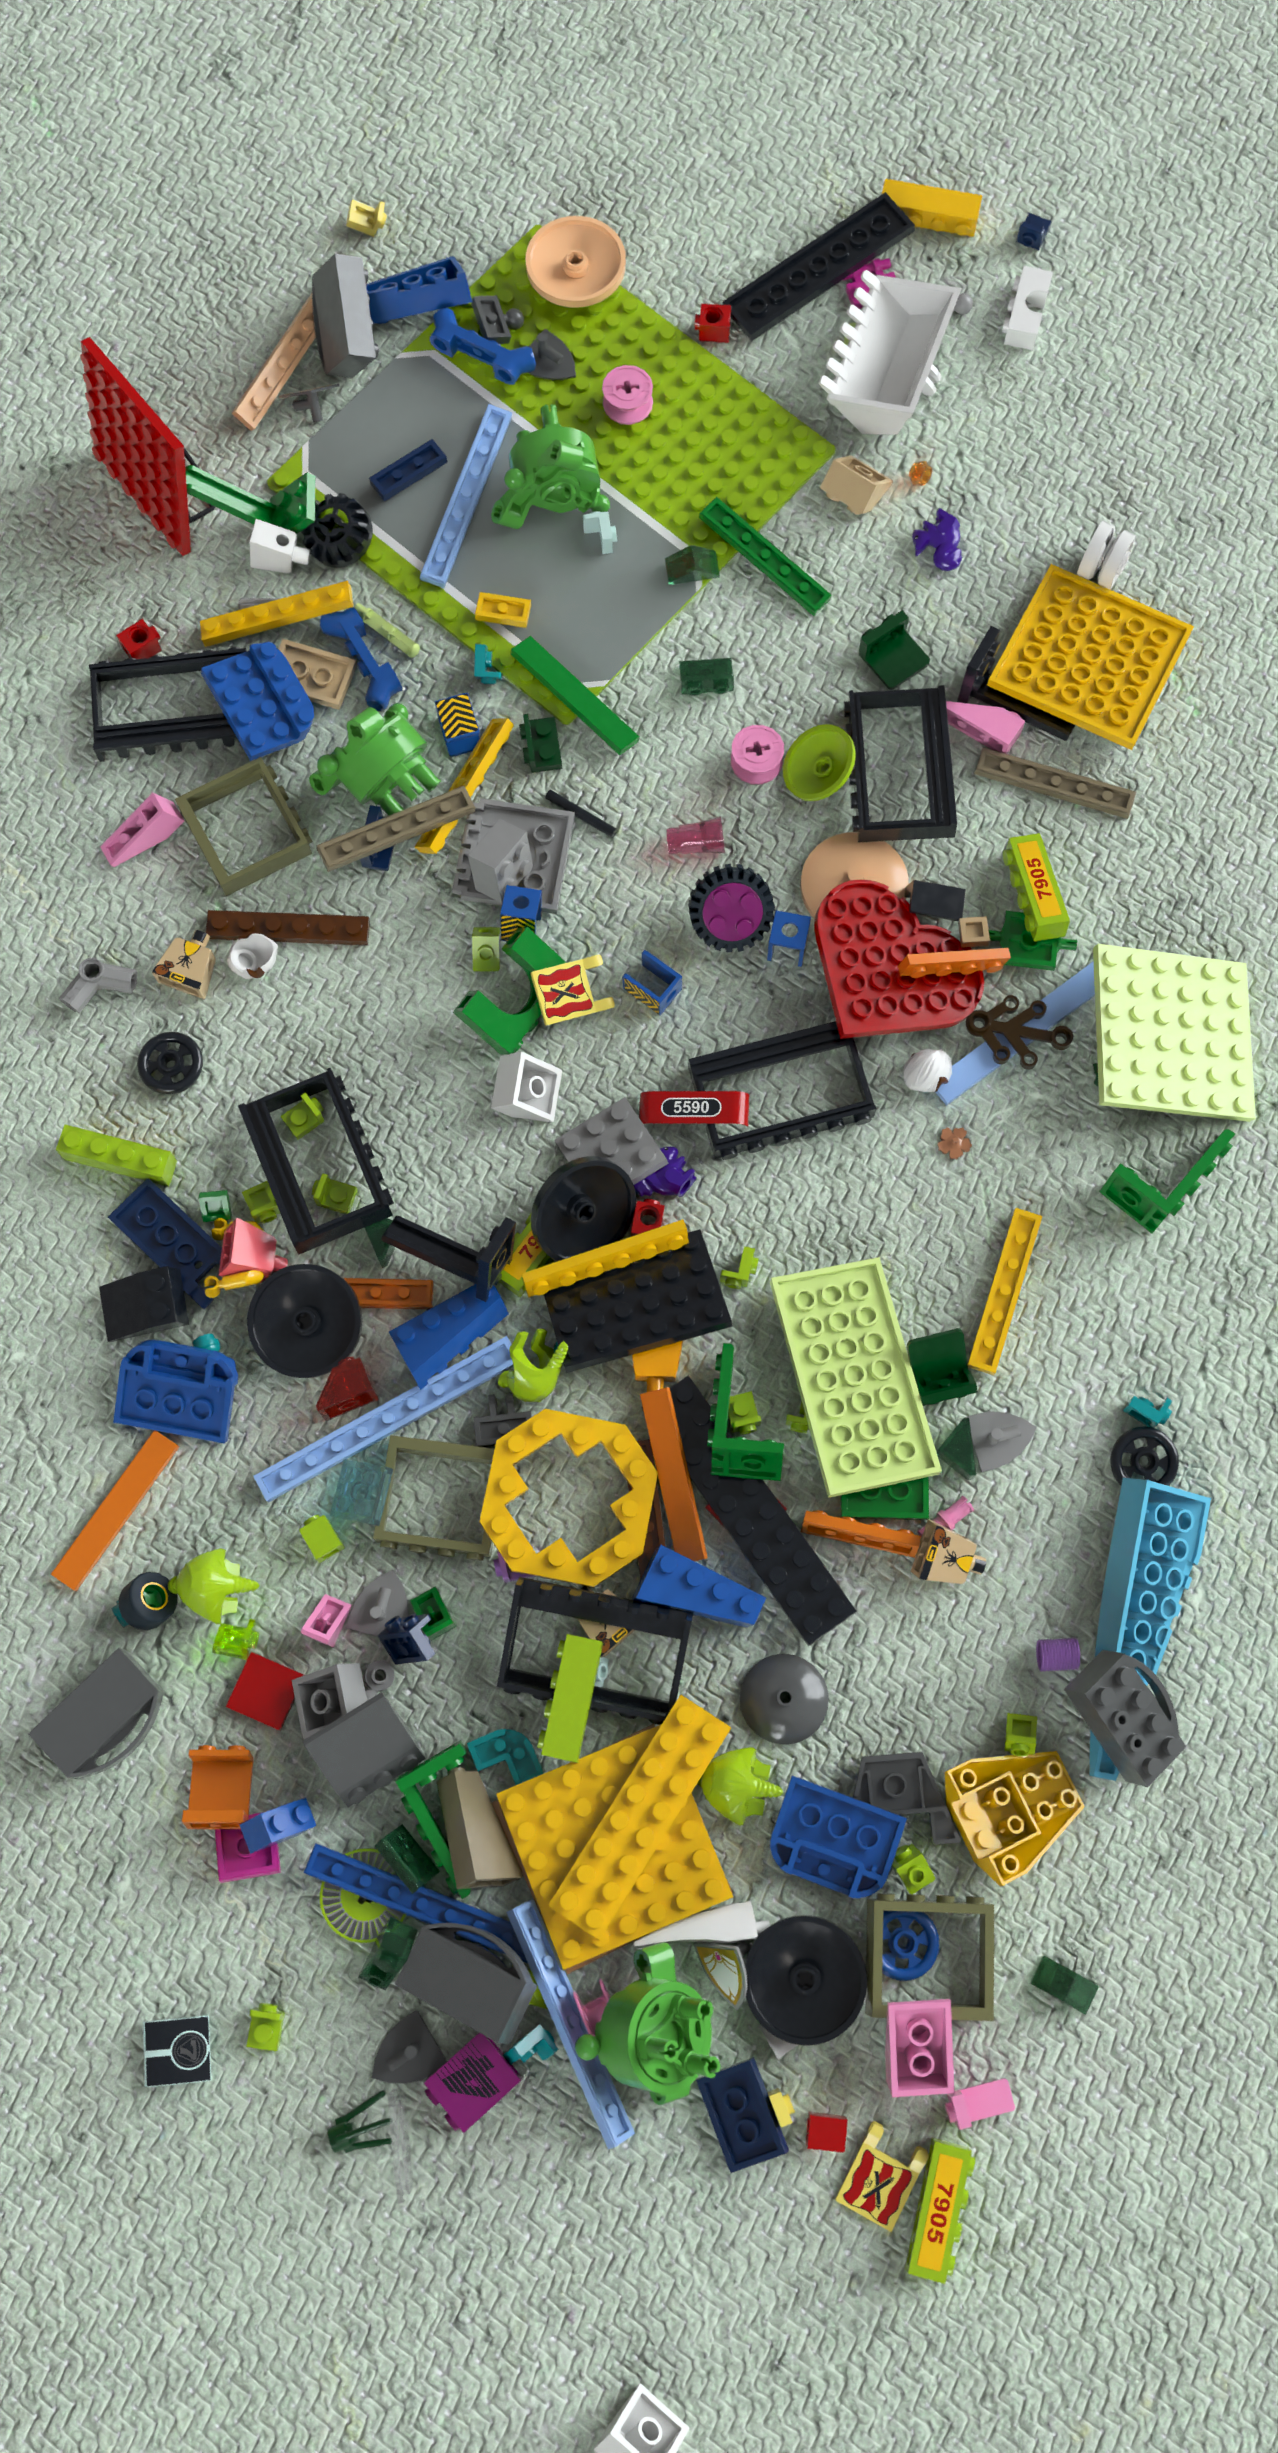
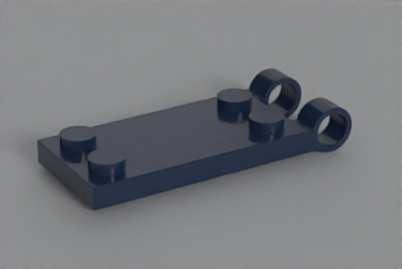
M147 1178L108 1218L160 1268L169 1266L180 1269L184 1291L205 1310L214 1299L205 1295V1290L198 1282L216 1264L220 1266L222 1247ZM202 1262V1266L199 1269L195 1268L196 1263Z

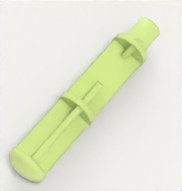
M360 603L355 605L354 608L363 622L387 641L391 642L410 658L415 657L419 653V644L399 631L398 628L391 625L371 608H365Z

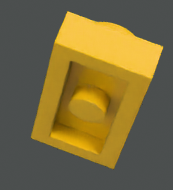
M480 592L475 611V620L527 628L531 600Z

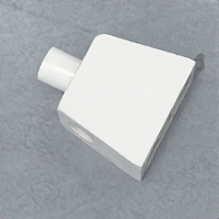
M258 519L255 520L250 539V567L289 574L292 571L294 562L308 565L311 550L297 546V534L295 532Z

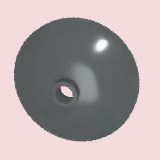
M776 1654L766 1657L749 1670L742 1683L740 1707L743 1717L751 1730L766 1741L783 1745L801 1742L818 1730L827 1714L829 1696L826 1683L816 1667L799 1656ZM787 1692L790 1694L791 1700L789 1703H782L780 1701L781 1693Z

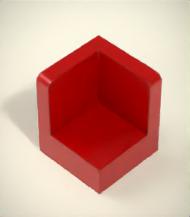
M808 2111L805 2142L807 2149L845 2152L848 2122L846 2116Z

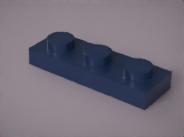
M431 439L369 477L370 484L385 502L448 463L447 456L435 441Z

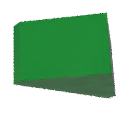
M436 1586L410 1600L416 1615L428 1614L431 1618L422 1627L429 1640L432 1641L457 1627Z

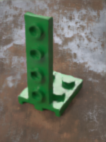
M193 465L185 467L187 494L253 525L255 520L258 519L297 534L315 522L316 476L308 472L280 490L268 502Z
M1225 1129L1167 1199L1161 1195L1157 1188L1141 1180L1133 1169L1125 1167L1121 1163L1099 1192L1153 1234L1169 1213L1175 1216L1185 1203L1181 1199L1184 1195L1187 1194L1191 1197L1201 1185L1197 1181L1199 1177L1203 1175L1207 1178L1217 1166L1213 1162L1215 1158L1219 1156L1223 1159L1233 1147L1229 1142L1235 1133Z
M723 1343L722 1354H716L715 1371H720V1379L714 1378L713 1395L718 1396L717 1404L711 1403L710 1421H715V1428L708 1431L707 1446H712L711 1475L781 1481L784 1443H777L770 1439L755 1441L744 1437L726 1438L734 1346L730 1343Z
M459 1740L417 1765L414 1769L399 1776L396 1784L401 1793L403 1792L405 1795L401 1798V1801L408 1814L414 1812L420 1822L415 1826L423 1841L429 1839L434 1848L430 1853L438 1868L444 1866L449 1877L445 1880L453 1895L459 1893L461 1898L464 1899L470 1894L471 1888L457 1889L448 1842L415 1785L419 1782L420 1786L423 1787L437 1778L438 1770L446 1767L447 1771H450L463 1763L464 1758L462 1756L466 1754L467 1750L463 1742Z

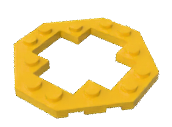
M544 1409L496 1440L479 1523L512 1572L594 1588L643 1554L658 1472L625 1424ZM559 1435L563 1437L576 1458L601 1443L633 1489L609 1506L625 1530L578 1562L562 1538L536 1554L505 1507V1505L529 1489L513 1465Z

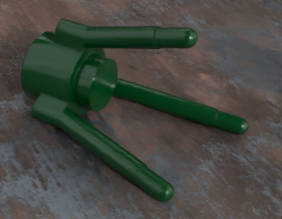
M380 2091L346 2115L335 2119L336 2125L327 2129L328 2140L334 2153L342 2150L345 2153H349L358 2149L392 2144V2138L356 2142L359 2139V2135L391 2124L393 2122L391 2117L357 2129L353 2122L348 2123V2121L383 2098L386 2094L385 2091Z

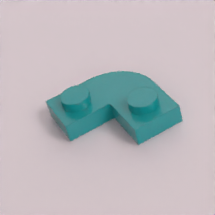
M500 1729L467 1743L478 1772L506 1760L515 1785L544 1774L532 1743L525 1735L518 1731Z

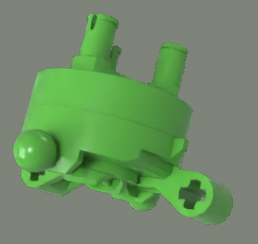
M548 404L540 409L544 425L542 429L531 433L528 430H523L516 434L517 442L509 453L510 470L506 472L504 482L510 489L493 505L491 518L495 524L513 529L521 528L531 505L558 513L568 512L577 508L583 513L588 509H592V512H608L610 509L608 497L600 494V475L592 439L580 430L562 427L558 421L557 407L553 404H550V412Z
M400 703L392 704L383 717L376 709L368 707L348 721L347 745L342 748L336 747L331 755H322L317 762L318 770L309 777L311 787L320 795L327 794L342 782L360 804H365L372 800L388 816L404 810L391 795L392 790L397 785L411 801H414L417 798V794L420 796L425 789L412 777L413 775L427 789L428 793L434 790L441 780L426 766V760L421 754L426 749L428 743L407 721L408 710L406 706Z
M662 1942L636 1950L633 1962L639 1975V1980L634 1981L624 1990L611 1996L603 2011L601 2021L596 2023L595 2036L584 2034L578 2038L575 2044L576 2054L585 2061L592 2060L598 2055L600 2063L606 2066L610 2074L617 2081L630 2087L649 2091L652 2100L657 2105H664L686 2097L690 2092V2084L699 2075L714 2078L716 2076L715 2073H718L720 2070L719 2059L714 2056H708L712 2039L710 2018L713 2014V2005L710 2001L703 2000L699 1993L691 1986L676 1981L674 1952L668 1943Z

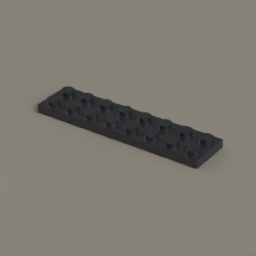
M884 192L724 300L722 304L731 305V318L752 342L915 232V224L890 196Z

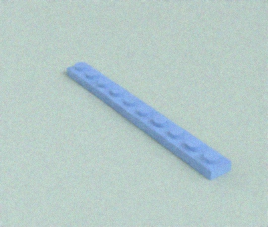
M505 1336L442 1371L440 1374L427 1380L429 1384L422 1390H420L418 1385L254 1475L253 1477L265 1500L268 1503L514 1367L509 1352L511 1342L508 1337Z

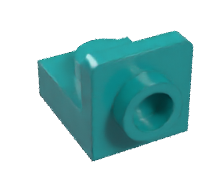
M475 644L474 677L481 679V684H496V680H502V673L487 672V667H492V651H488L486 644Z
M1133 1396L1126 1404L1123 1412L1147 1427L1155 1428L1159 1423L1164 1425L1172 1413V1410L1169 1409L1172 1400L1166 1398L1157 1410L1153 1408L1154 1404L1148 1399Z
M539 2024L503 2056L510 2065L518 2059H521L524 2063L536 2052L544 2061L558 2051V2047L552 2034L543 2029Z

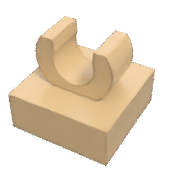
M987 916L959 918L958 926L961 948L989 946L990 938Z

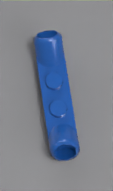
M439 309L434 314L435 330L429 340L433 347L441 353L453 358L457 350L492 366L495 378L510 385L515 384L521 374L535 370L536 362L531 347L524 346L508 350L494 340L489 341L479 336L473 330L468 331L459 327L455 314L451 309Z
M351 607L342 612L336 611L322 615L320 619L322 632L326 635L345 639L347 642L344 644L351 657L356 656L359 661L357 666L363 677L368 676L371 680L365 696L368 707H372L377 711L386 710L391 696L402 691V686L389 662L378 666L362 640V637L366 635L364 622L356 609Z

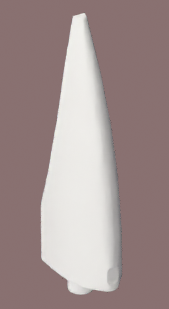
M746 1901L693 1914L653 1931L633 1944L634 1947L662 1942L682 1941L726 1944L748 1941L758 1938V1935L768 1928L770 1923L769 1920L755 1922L751 1901Z

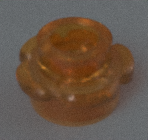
M925 460L914 463L909 471L910 480L913 485L919 484L924 486L932 475V467Z

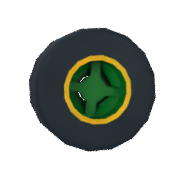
M146 1572L139 1574L122 1589L119 1596V1610L129 1625L138 1630L148 1631L157 1628L174 1614L178 1605V1595L169 1591V1579L159 1573Z

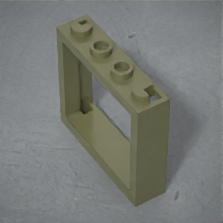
M261 757L175 798L181 814L226 896L312 854L309 844L313 841L307 829L301 830L297 822H300L301 819L295 807H288L286 801L289 800V797L282 785L277 787L274 781L277 779L273 767L271 765L266 767ZM262 779L297 843L228 876L194 812Z
M390 1435L373 1539L380 1543V1547L397 1550V1546L400 1545L408 1546V1551L425 1554L426 1549L438 1550L437 1555L444 1557H455V1553L467 1554L466 1559L473 1561H483L484 1557L491 1558L493 1542L485 1530L483 1531L482 1544L387 1532L385 1529L398 1452L492 1464L494 1449Z
M877 1893V1899L867 1898L866 2015L872 2018H887V2003H892L882 2002L883 1911L980 1914L979 2004H951L952 2020L994 2021L993 1904L984 1903V1897L966 1896V1902H955V1896L936 1895V1901H926L925 1895L906 1894V1900L895 1899V1894Z

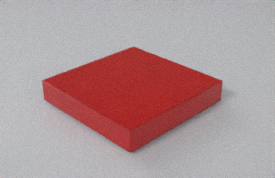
M251 1652L226 1707L281 1731L295 1701L292 1680L305 1675Z

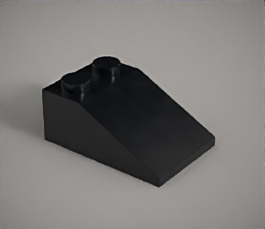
M165 1266L139 1272L99 1287L108 1342L189 1325L180 1269Z

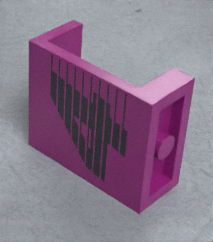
M478 2033L424 2082L427 2087L424 2092L435 2106L440 2103L447 2114L444 2117L455 2131L460 2128L465 2133L511 2091L523 2077L513 2065L507 2062L503 2052L492 2039Z

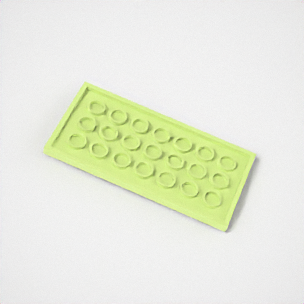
M880 1257L771 1278L770 1286L828 1498L939 1475L942 1470L909 1362Z

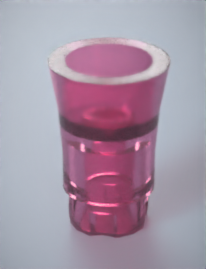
M721 816L706 821L679 825V828L666 829L669 854L681 852L682 855L693 853L725 854Z

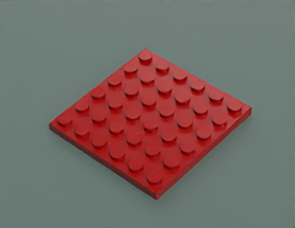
M88 337L81 341L82 354L80 358L84 365L83 379L87 389L85 397L89 406L87 414L91 422L90 435L93 439V455L99 462L102 461L110 476L121 483L126 495L133 497L139 510L150 517L157 531L161 530L171 548H176L184 556L191 552L184 445L96 343Z

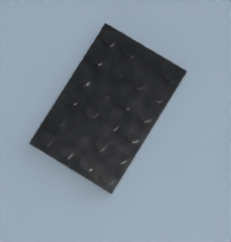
M701 1229L688 1232L689 1243L679 1249L668 1250L656 1254L650 1259H641L630 1263L626 1267L614 1268L603 1272L599 1276L588 1277L576 1281L570 1286H561L549 1290L544 1294L558 1346L563 1341L568 1345L567 1354L563 1362L566 1373L732 1327V1320Z

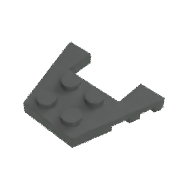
M923 1752L861 1757L853 1798L897 1815L929 1812L933 1845L961 1843L960 1836L938 1790Z

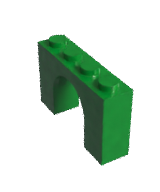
M528 927L517 928L502 947V950L526 972L529 978L530 995L525 1006L514 1014H508L500 1010L479 990L468 991L453 1011L459 1019L500 1055L517 1052L523 1044L522 1038L525 1034L534 1030L539 1023L538 1017L541 1015V1009L530 973L567 963Z

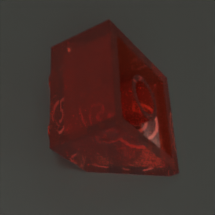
M354 1357L345 1358L338 1362L339 1366L332 1368L316 1404L317 1411L325 1421L379 1400L369 1372L360 1357L356 1359Z

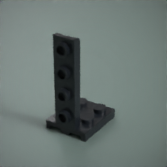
M990 626L967 666L957 702L968 703L971 697H974L988 705L1003 707L1008 711L1017 713L1026 723L1067 742L1076 725L987 686L991 676L989 672L996 660L994 657L1001 644L997 641L1000 630Z
M395 1216L390 1226L382 1235L381 1241L477 1284L476 1298L486 1302L489 1298V1291L493 1285H497L502 1277L501 1272L506 1264L510 1265L512 1261L516 1221L506 1217L500 1227L496 1225L490 1235V1243L487 1247L483 1246L479 1252L401 1216Z

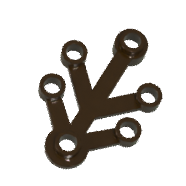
M1014 995L1006 996L1002 1003L987 1012L984 1010L973 1011L965 1021L967 1031L975 1037H982L993 1051L995 1063H1007L1010 1057V1050L1000 1044L993 1032L1003 1034L1020 1056V1065L1026 1070L1033 1069L1036 1066L1038 1057L1036 1053L1029 1050L1021 1038L1051 1043L1053 1048L1065 1050L1071 1045L1074 1037L1072 1030L1066 1026H1058L1053 1031L1022 1026L1033 1018L1040 1019L1045 1015L1047 1007L1040 1000L1032 1002L1028 1009L1007 1022L995 1021L1005 1013L1013 1014L1017 1011L1019 999ZM1012 1001L1015 1007L1009 1008L1006 1002ZM1033 1007H1040L1042 1009V1012L1036 1013L1033 1010ZM980 1021L984 1026L978 1028L974 1025V1022ZM1056 1037L1064 1038L1065 1043H1058ZM997 1052H1004L1006 1058H999ZM1031 1057L1033 1059V1063H1026L1024 1058Z

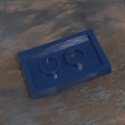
M754 2057L719 2070L718 2073H715L716 2076L714 2078L702 2076L696 2080L730 2173L784 2155L789 2151Z

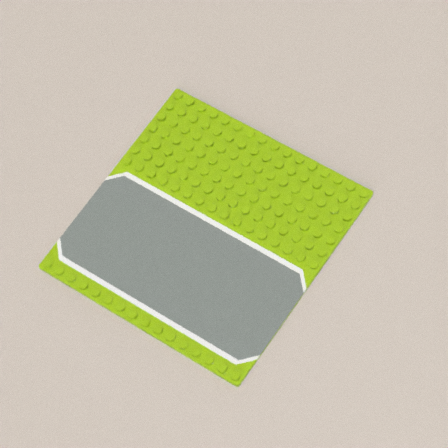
M535 225L469 287L471 297L473 299V296H497L503 314H506L508 310L513 308L523 313L524 323L522 327L517 330L508 328L511 335L509 344H500L508 350L530 346L537 338V335L544 329L558 337L571 352L575 363L576 378L547 380L524 373L519 376L515 384L504 383L495 378L492 366L458 350L452 358L434 348L429 340L435 330L433 322L267 480V485L277 494L294 480L308 472L316 476L315 500L321 502L325 500L326 494H331L335 497L339 493L345 494L351 499L354 498L368 513L373 528L370 546L359 561L474 653L475 644H486L488 651H492V667L496 671L501 672L506 679L561 723L569 725L577 716L511 655V649L527 637H533L597 697L738 553L736 549L699 519V513L717 496L759 532L835 454L836 448L621 285L608 298L586 307L560 306L543 298L531 285L526 271L527 247L535 233L542 228L541 225ZM471 303L448 307V309L453 310L459 327L468 331L473 330L483 337ZM624 365L643 369L650 376L653 383V405L651 412L641 422L631 425L613 421L605 413L603 407V380L614 368ZM490 404L512 412V419L446 586L442 588L420 580V574L487 406ZM548 404L549 412L551 411L550 404L557 407L558 421L562 427L580 430L587 434L594 443L600 475V494L607 496L610 501V509L608 510L610 525L616 527L617 542H613V553H602L599 532L584 533L583 515L590 514L592 509H588L585 513L579 511L578 508L558 513L531 505L525 521L519 529L495 524L492 521L491 512L493 505L510 489L506 486L504 477L506 472L510 470L509 453L517 442L516 434L523 430H528L531 433L543 428L540 409L544 405ZM433 439L447 456L448 463L384 502L370 484L369 477ZM333 508L323 511L318 518L332 514ZM338 509L337 515L348 524L346 514ZM484 592L530 599L531 609L527 628L475 620L479 593Z

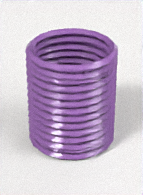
M1076 1638L1038 1639L1036 1656L1038 1668L1041 1672L1079 1669L1080 1648Z

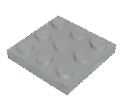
M625 1097L554 1140L567 1162L586 1156H598L609 1159L629 1175L633 1185L669 1164Z

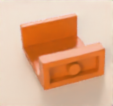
M210 1745L199 1746L198 1750H189L188 1756L193 1761L189 1807L188 1810H183L182 1823L187 1829H241L240 1824L249 1820L253 1755L249 1750H246V1747L239 1745L228 1746V1750H216V1747Z

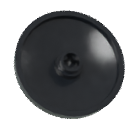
M581 1157L559 1167L543 1183L533 1203L531 1229L536 1243L549 1257L558 1262L622 1240L635 1214L636 1192L633 1182L620 1166L603 1157Z
M313 1264L291 1265L270 1275L256 1290L248 1309V1334L255 1352L273 1370L296 1378L319 1377L340 1367L355 1350L362 1331V1310L358 1297L352 1287L337 1273Z
M813 1915L786 1917L766 1928L755 1940L747 1955L745 1962L747 1973L746 2000L757 2021L775 2037L797 2045H817L828 2042L844 2033L858 2017L864 2004L867 1990L865 1962L854 1940L835 1923Z

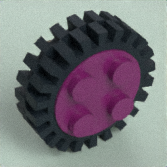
M725 864L723 869L716 866L713 868L714 872H705L703 874L704 878L696 881L695 890H691V900L688 903L693 929L696 930L697 936L700 939L703 938L705 944L709 947L711 944L714 945L715 950L721 951V948H725L726 952L732 953V949L737 948L738 952L744 951L743 946L748 945L749 948L755 946L754 941L758 939L760 942L764 938L763 933L769 932L771 928L770 922L774 920L773 911H775V905L768 884L764 882L763 877L759 873L755 874L754 870L749 867L744 869L743 865L737 864L736 867H732L731 864Z

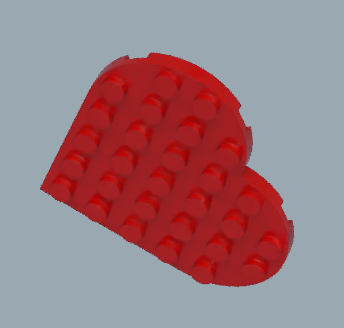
M851 880L836 886L823 899L815 915V938L840 1039L944 1029L961 1023L975 1010L982 998L984 991L983 970L966 975L961 974V972H952L945 976L926 974L919 978H912L911 976H900L898 965L907 954L972 950V948H961V942L950 935L951 931L934 925H920L917 915L909 912L910 904L904 897L900 899L888 890L889 886L872 880Z

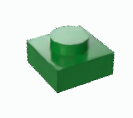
M228 1190L199 1193L198 1199L203 1222L215 1221L218 1218L231 1220L232 1211Z

